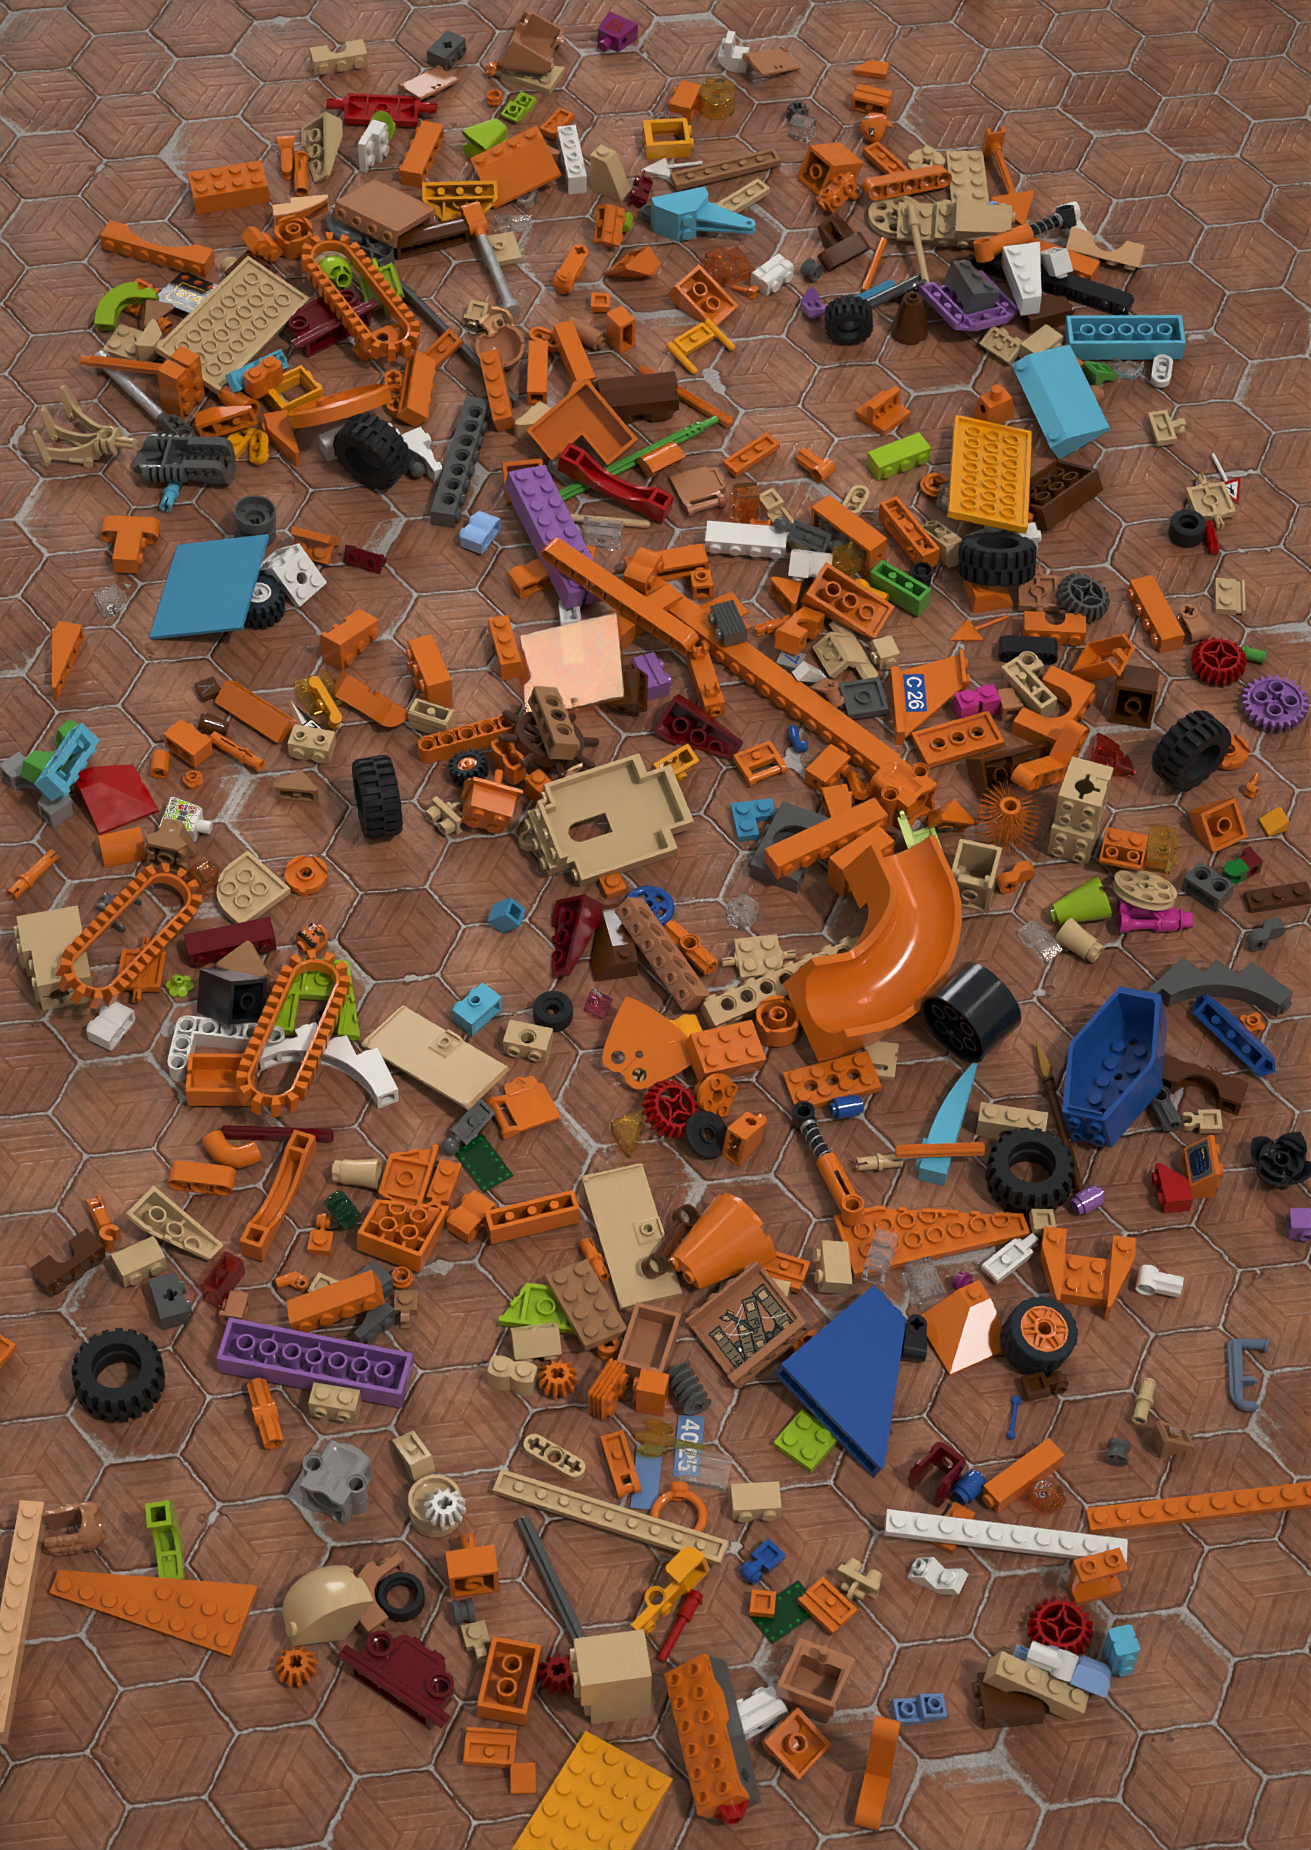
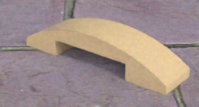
M774 488L756 496L767 520L771 519V526H773L775 519L778 517H785L788 519L789 524H793L794 519L783 507L784 501ZM787 539L786 544L792 550H814Z

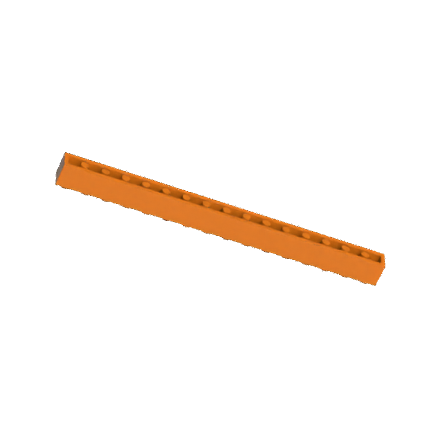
M656 575L654 586L652 588L649 587L646 592L639 590V593L642 595L647 594L668 583ZM676 590L683 598L667 612L692 628L699 636L696 644L703 646V643H706L709 654L719 663L727 666L732 673L743 678L748 685L755 687L763 696L774 701L779 708L786 710L794 719L802 722L810 731H814L825 742L850 755L851 760L857 766L865 769L872 777L882 765L900 757L897 752L801 681H798L793 675L747 641L723 647L721 641H717L715 637L714 626L709 624V613Z

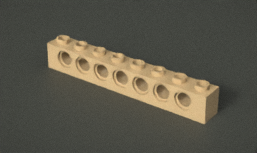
M848 936L840 940L836 946L832 947L830 944L819 950L820 953L815 955L808 953L802 956L799 962H787L778 971L774 972L771 969L763 973L762 977L757 980L750 978L742 983L743 986L735 988V986L729 987L723 991L724 994L717 997L715 994L708 996L703 1000L704 1002L699 1009L709 1029L726 1026L756 1013L757 1008L767 997L780 995L788 999V993L784 985L780 983L779 978L787 980L811 958L850 951L859 937L851 939ZM760 987L768 988L769 994H764ZM740 995H747L750 1002H744ZM721 1003H727L731 1010H724L721 1007Z

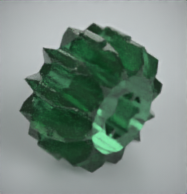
M341 1190L332 1193L324 1201L326 1209L343 1229L347 1230L353 1227L361 1219L358 1209Z

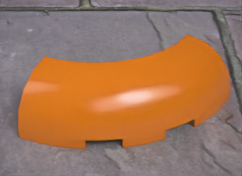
M341 671L334 686L335 697L386 727L398 726L408 718V710L397 703L395 704L390 698L377 690H374L373 693L370 692L371 687L348 673Z

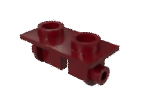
M643 170L640 176L636 175L632 183L635 187L631 189L628 198H630L629 207L632 202L638 207H643L647 203L653 181L651 177L644 176L645 170Z
M345 545L343 563L381 574L382 565H385L387 561L383 554L379 555L366 551L354 545Z

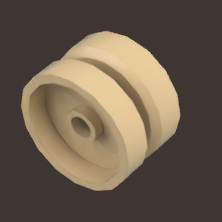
M428 1475L420 1478L413 1484L408 1494L409 1518L413 1527L420 1534L427 1537H443L452 1533L458 1527L459 1523L454 1522L455 1526L453 1529L448 1524L442 1530L440 1523L433 1527L431 1519H427L425 1516L424 1504L429 1501V1493L436 1495L437 1488L445 1492L448 1486L450 1493L457 1490L459 1497H461L458 1485L450 1478L443 1475Z

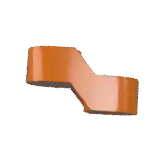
M1031 861L1016 862L1013 871L999 875L996 882L1001 893H1012L1016 891L1019 883L1033 879L1036 872Z

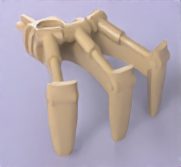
M62 385L59 388V393L67 417L71 422L78 418L91 434L76 433L57 426L45 406L40 411L48 439L53 445L58 438L73 443L77 447L65 449L47 447L38 431L33 430V438L41 457V463L47 469H49L51 460L81 463L86 468L93 467L94 460L99 459L104 453L106 455H117L120 448L132 450L137 448V439L124 437L120 428L100 425L88 418L81 411V407L66 385Z

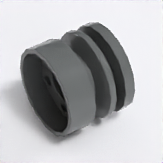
M249 495L241 498L234 506V538L268 534V547L276 538V507L274 503L267 497L260 495Z

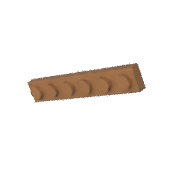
M775 148L673 172L670 173V179L676 191L781 166V159Z

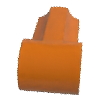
M802 448L795 457V462L809 471L810 476L817 483L823 482L836 471V467L830 459H821L808 448Z

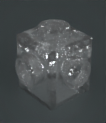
M742 892L735 900H730L725 907L726 922L740 932L746 927H751L759 916V903Z

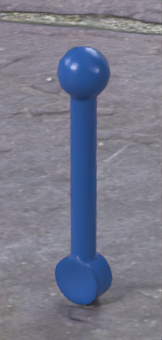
M1017 1395L1013 1396L1011 1401L1013 1410L1010 1429L1006 1434L1009 1440H1013L1016 1436L1014 1432L1018 1406L1021 1404V1398Z

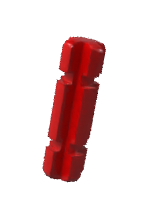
M1206 520L1204 535L1210 555H1217L1220 546L1217 543L1218 538L1214 522Z

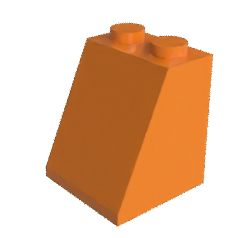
M840 142L810 145L797 178L818 196V192L826 188L830 184L831 179L840 173L846 174L850 172L857 179L864 162Z

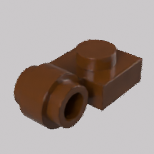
M1060 1370L1050 1373L1049 1378H1046L1044 1372L1021 1376V1383L1027 1401L1049 1397L1051 1390L1055 1394H1062L1068 1390L1069 1383L1067 1377Z

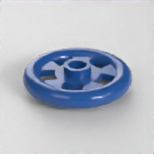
M641 886L635 888L626 896V898H638L646 894L647 898L643 899L648 905H652L650 909L662 926L673 917L675 911L674 901L670 894L662 888ZM659 896L663 901L659 903L654 898ZM659 909L665 911L663 916L657 915Z

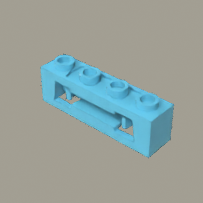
M83 723L71 729L34 785L51 801L59 797L64 798L71 790L69 788L70 785L78 780V773L87 766V759L97 751L95 747L100 740ZM78 752V754L70 760L64 771L60 769L58 772H56L57 769L61 768L65 764L71 753L75 754Z

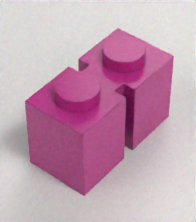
M994 684L976 688L975 692L970 689L954 693L952 709L956 718L960 719L978 714L979 706L981 705L980 713L989 711L992 717L999 715L1001 698Z

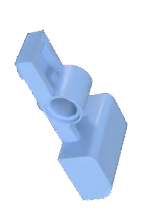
M1016 1644L1012 1656L1025 1661L1029 1649ZM1048 1646V1647L1053 1648V1649H1055V1650H1058V1649H1059V1648L1056 1647V1646ZM1081 1655L1079 1656L1070 1684L1106 1698L1110 1688L1111 1670L1106 1664Z

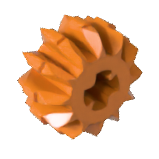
M561 1358L558 1360V1363L550 1359L549 1365L543 1364L541 1372L538 1373L540 1390L544 1389L546 1396L553 1394L554 1399L558 1395L566 1398L567 1392L573 1393L574 1386L578 1384L577 1370L571 1368L570 1361L563 1364Z
M304 1645L299 1650H296V1646H291L290 1652L283 1648V1656H277L276 1662L278 1665L275 1667L276 1673L280 1674V1682L287 1681L289 1688L294 1683H297L298 1688H301L303 1681L310 1684V1676H316L317 1670L315 1667L318 1666L317 1659L313 1658V1651L306 1652Z

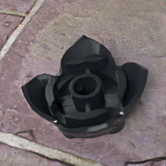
M1301 1132L1285 1133L1276 1141H1272L1269 1137L1265 1136L1252 1139L1251 1156L1256 1166V1174L1267 1184L1280 1190H1286L1289 1186L1302 1183L1311 1177V1162L1306 1161L1307 1143Z

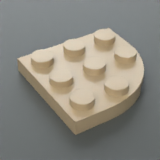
M246 851L231 862L222 871L217 881L216 893L219 907L234 924L257 919L291 894L290 887L249 851Z

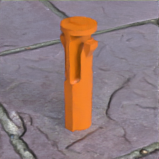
M297 151L293 154V160L295 161L293 164L295 167L294 185L296 194L306 197L309 195L307 176L308 154L304 151Z

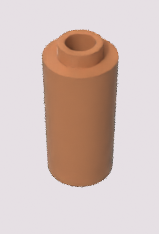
M573 316L567 320L573 321L582 344L596 351L605 346V333Z

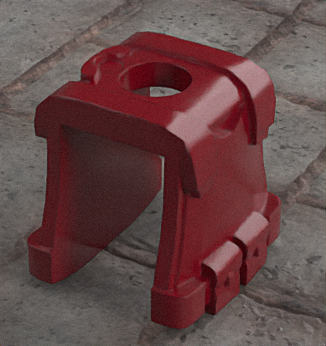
M937 1442L931 1447L930 1454L924 1459L919 1458L911 1468L910 1475L908 1476V1486L915 1490L931 1469L937 1466L947 1473L939 1483L933 1505L940 1508L947 1499L952 1486L962 1477L961 1472L965 1468L966 1459L945 1443ZM945 1457L950 1459L953 1465L948 1463Z

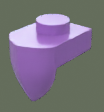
M810 287L802 298L801 309L808 318L824 316L826 307L820 301L818 292L813 287Z

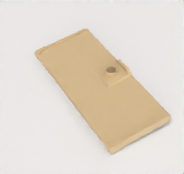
M404 1005L397 1009L361 1043V1046L367 1050L378 1048L385 1061L467 1110L471 1109L509 1071L508 1066L466 1043L456 1033L449 1029L444 1030Z
M639 1163L582 1176L581 1181L585 1189L620 1311L633 1309L636 1302L648 1305L682 1296L676 1271L672 1270L669 1265L667 1272L656 1279L647 1278L641 1270L642 1260L655 1253L665 1237L643 1164ZM651 1259L650 1265L655 1272H659L657 1263Z

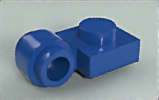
M767 1539L751 1554V1559L754 1562L747 1561L740 1568L741 1577L748 1584H757L763 1577L761 1569L769 1574L785 1559L786 1554L770 1539Z

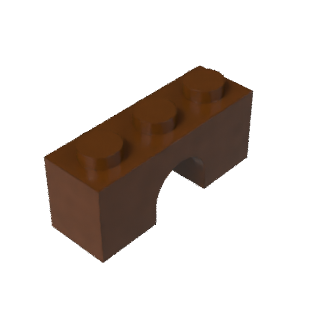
M87 1228L68 1241L70 1252L73 1255L71 1260L60 1263L48 1255L30 1268L33 1280L50 1298L64 1291L67 1285L74 1280L82 1278L85 1272L92 1267L100 1265L106 1258L104 1246Z

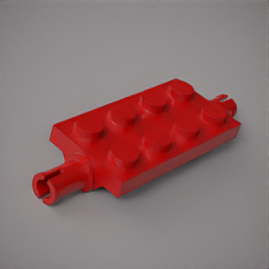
M347 93V97L343 99L327 97L326 101L327 110H343L344 124L369 125L372 116L376 112L385 111L391 116L395 126L418 127L419 115L421 113L437 114L438 107L437 102H421V100L413 96Z

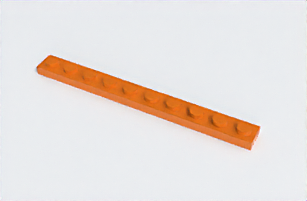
M1311 1481L1086 1508L1085 1515L1089 1533L1097 1534L1311 1508Z

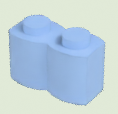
M478 511L470 517L468 525L461 529L459 533L460 546L483 554L488 549L491 541L498 535L501 529V519Z

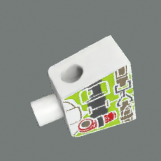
M175 797L170 798L162 821L166 818L182 821L193 842H196L199 832L211 834L213 822L204 820L201 807Z

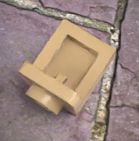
M470 300L467 314L463 316L465 323L472 328L482 327L479 322L488 314L489 303Z

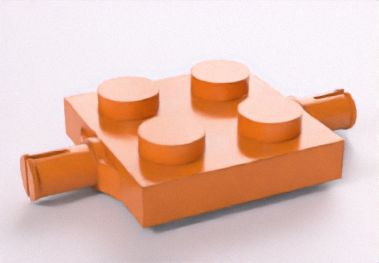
M142 937L141 948L122 949L118 975L151 942L150 937H147V939ZM163 951L127 989V991H133L131 1000L133 1003H136V999L137 1004L141 1002L142 992H161L167 957L166 951Z

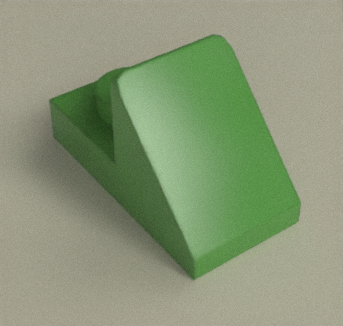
M1085 361L1083 363V372L1089 385L1100 386L1103 381H1115L1118 377V374L1106 363Z

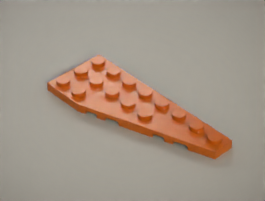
M873 1206L864 1209L863 1221L856 1226L844 1224L841 1220V1214L834 1215V1223L840 1241L848 1242L853 1278L1011 1242L1015 1238L1025 1239L1030 1235L1024 1215L1021 1213L995 1212V1214H980V1211L961 1213L959 1210L922 1208V1210H908L907 1207L890 1209L886 1208V1206Z

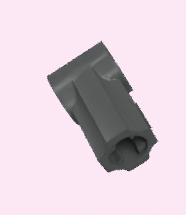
M1162 1085L1160 1092L1149 1103L1148 1108L1155 1113L1163 1131L1169 1133L1180 1127L1182 1121L1170 1099V1090Z

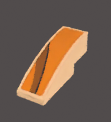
M328 195L290 198L291 203L272 205L274 227L277 226L279 219L288 215H297V218L301 219L305 217L311 221L329 212Z

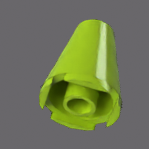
M1092 878L1052 904L1053 909L1049 910L1053 922L1057 921L1059 925H1063L1071 917L1077 923L1111 918V907L1106 893L1099 888L1102 887L1099 878Z

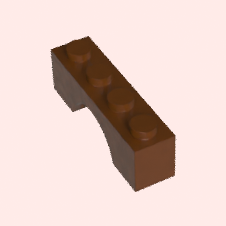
M1165 1055L1162 1085L1166 1086L1171 1094L1174 1095L1181 1088L1188 1086L1200 1087L1213 1096L1217 1109L1239 1115L1248 1088V1082L1240 1078L1221 1074L1218 1071L1202 1068L1197 1064L1178 1060L1176 1057Z

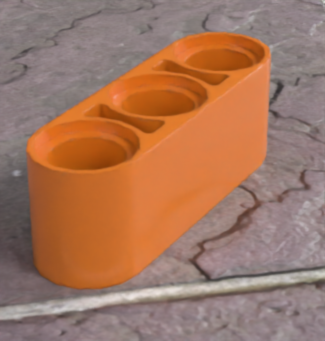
M107 515L102 520L100 538L103 541L115 543L118 528L142 529L143 537L147 538V544H155L158 541L161 523L153 517Z
M174 1161L167 1185L171 1189L178 1191L229 1196L233 1193L237 1171L230 1166Z

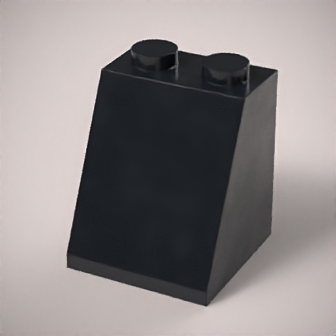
M222 968L200 969L197 1013L227 1025L258 1022L266 1003L267 978Z

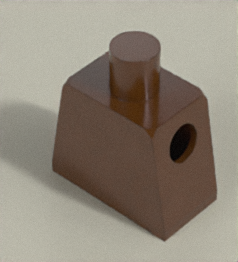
M637 667L610 678L609 690L600 693L602 704H608L619 713L646 712L648 675Z

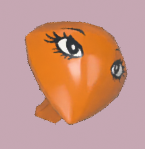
M868 113L863 116L860 122L862 135L872 144L877 141L880 142L883 135L886 134V128H893L891 121L887 120V116L880 113Z

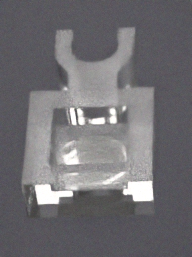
M1114 357L1113 363H1108V366L1117 372L1119 377L1134 382L1144 373V366L1130 360L1124 363L1119 358Z

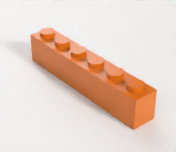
M874 797L765 848L764 862L777 880L784 876L788 877L801 868H807L820 859L828 858L831 854L839 851L876 825L885 830L887 828L888 814Z

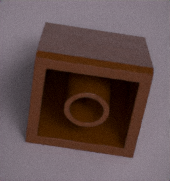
M1126 664L1120 677L1116 676L1109 722L1144 728L1151 727L1160 670Z

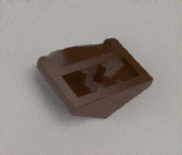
M837 213L817 226L825 248H829L854 234L848 223L840 218Z

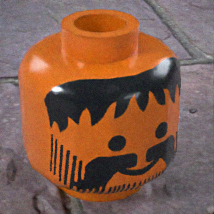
M310 923L297 932L296 946L301 953H307V950H316V953H318L327 946L329 934L321 924Z

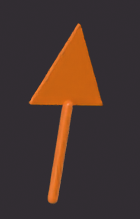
M1004 615L977 627H974L969 619H967L949 641H983V638L977 631L1008 619L1009 615Z

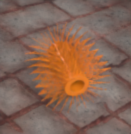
M1008 788L1007 796L1006 792L1003 796L1001 791L997 792L1003 798L1002 800L998 796L996 798L1000 801L993 797L991 798L996 803L988 802L987 799L984 800L983 798L982 800L981 798L980 801L988 802L992 806L988 807L986 804L984 806L982 803L980 807H986L991 811L987 812L979 808L977 811L981 815L978 813L976 816L981 820L986 818L989 821L982 822L977 819L976 822H979L980 825L985 823L987 824L986 827L973 826L978 827L979 830L980 828L990 829V827H994L991 830H985L986 833L994 831V833L987 836L984 835V837L993 836L991 839H996L992 843L993 845L996 841L998 842L997 845H1000L1001 841L1003 844L1004 841V849L1006 843L1007 846L1009 843L1011 851L1013 847H1011L1010 842L1013 839L1015 843H1019L1018 839L1022 842L1024 841L1019 836L1027 837L1028 840L1031 838L1032 841V837H1028L1021 832H1027L1029 835L1031 833L1032 836L1033 834L1037 835V832H1029L1024 828L1028 827L1036 831L1038 827H1033V825L1040 823L1026 818L1033 817L1039 820L1041 817H1035L1034 814L1032 816L1026 813L1036 812L1042 814V812L1035 809L1034 811L1032 809L1031 811L1028 809L1025 811V809L1042 806H1037L1036 804L1035 806L1033 804L1032 806H1025L1026 802L1021 804L1020 802L1027 799V797L1020 801L1019 799L1022 797L1020 795L1016 799L1018 791L1015 793L1016 796L1013 797L1012 794L1011 797V788L1010 791ZM982 813H987L990 816H982ZM1031 822L1033 825L1028 826L1025 823Z

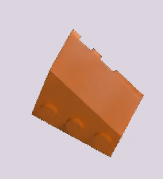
M376 1199L357 1232V1250L421 1273L440 1238L449 1206L441 1205V1208L428 1207V1204L422 1203L419 1206L406 1205L405 1202Z

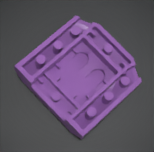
M982 270L980 272L983 273V276L1001 292L994 308L975 313H964L963 304L957 302L958 296L956 293L953 294L947 285L938 287L936 282L919 285L918 293L954 330L978 331L1008 323L1018 312L1017 305Z

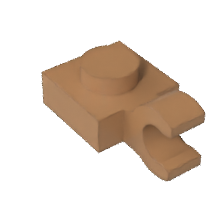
M394 1290L395 1315H400L401 1329H410L411 1315H418V1290Z

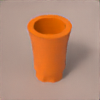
M225 385L221 388L218 399L225 407L252 406L256 417L258 416L260 403L241 391L232 393L230 386Z

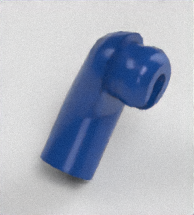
M796 725L789 726V739L794 750L798 753L800 751L806 752L808 744L807 741H800L798 727Z

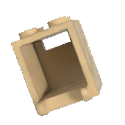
M959 840L952 872L959 888L962 908L983 913L989 912L999 871L1001 847L978 843L973 840ZM970 870L987 875L985 878L965 874V871Z

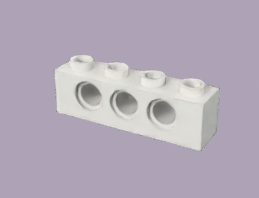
M576 125L557 127V144L559 151H561V163L568 195L587 193V175Z

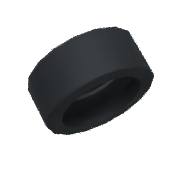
M396 1572L388 1575L381 1582L378 1589L379 1607L385 1612L388 1619L395 1622H407L416 1618L425 1605V1592L421 1581L415 1575L408 1572ZM399 1585L411 1587L416 1593L415 1602L404 1609L394 1608L387 1601L388 1592Z

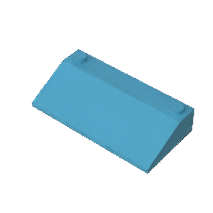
M1070 344L1028 354L1011 364L1045 438L1059 460L1111 430Z

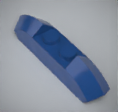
M1206 993L1196 998L1192 1008L1193 1014L1243 1062L1260 1076L1275 1073V1058L1271 1052L1239 1020Z

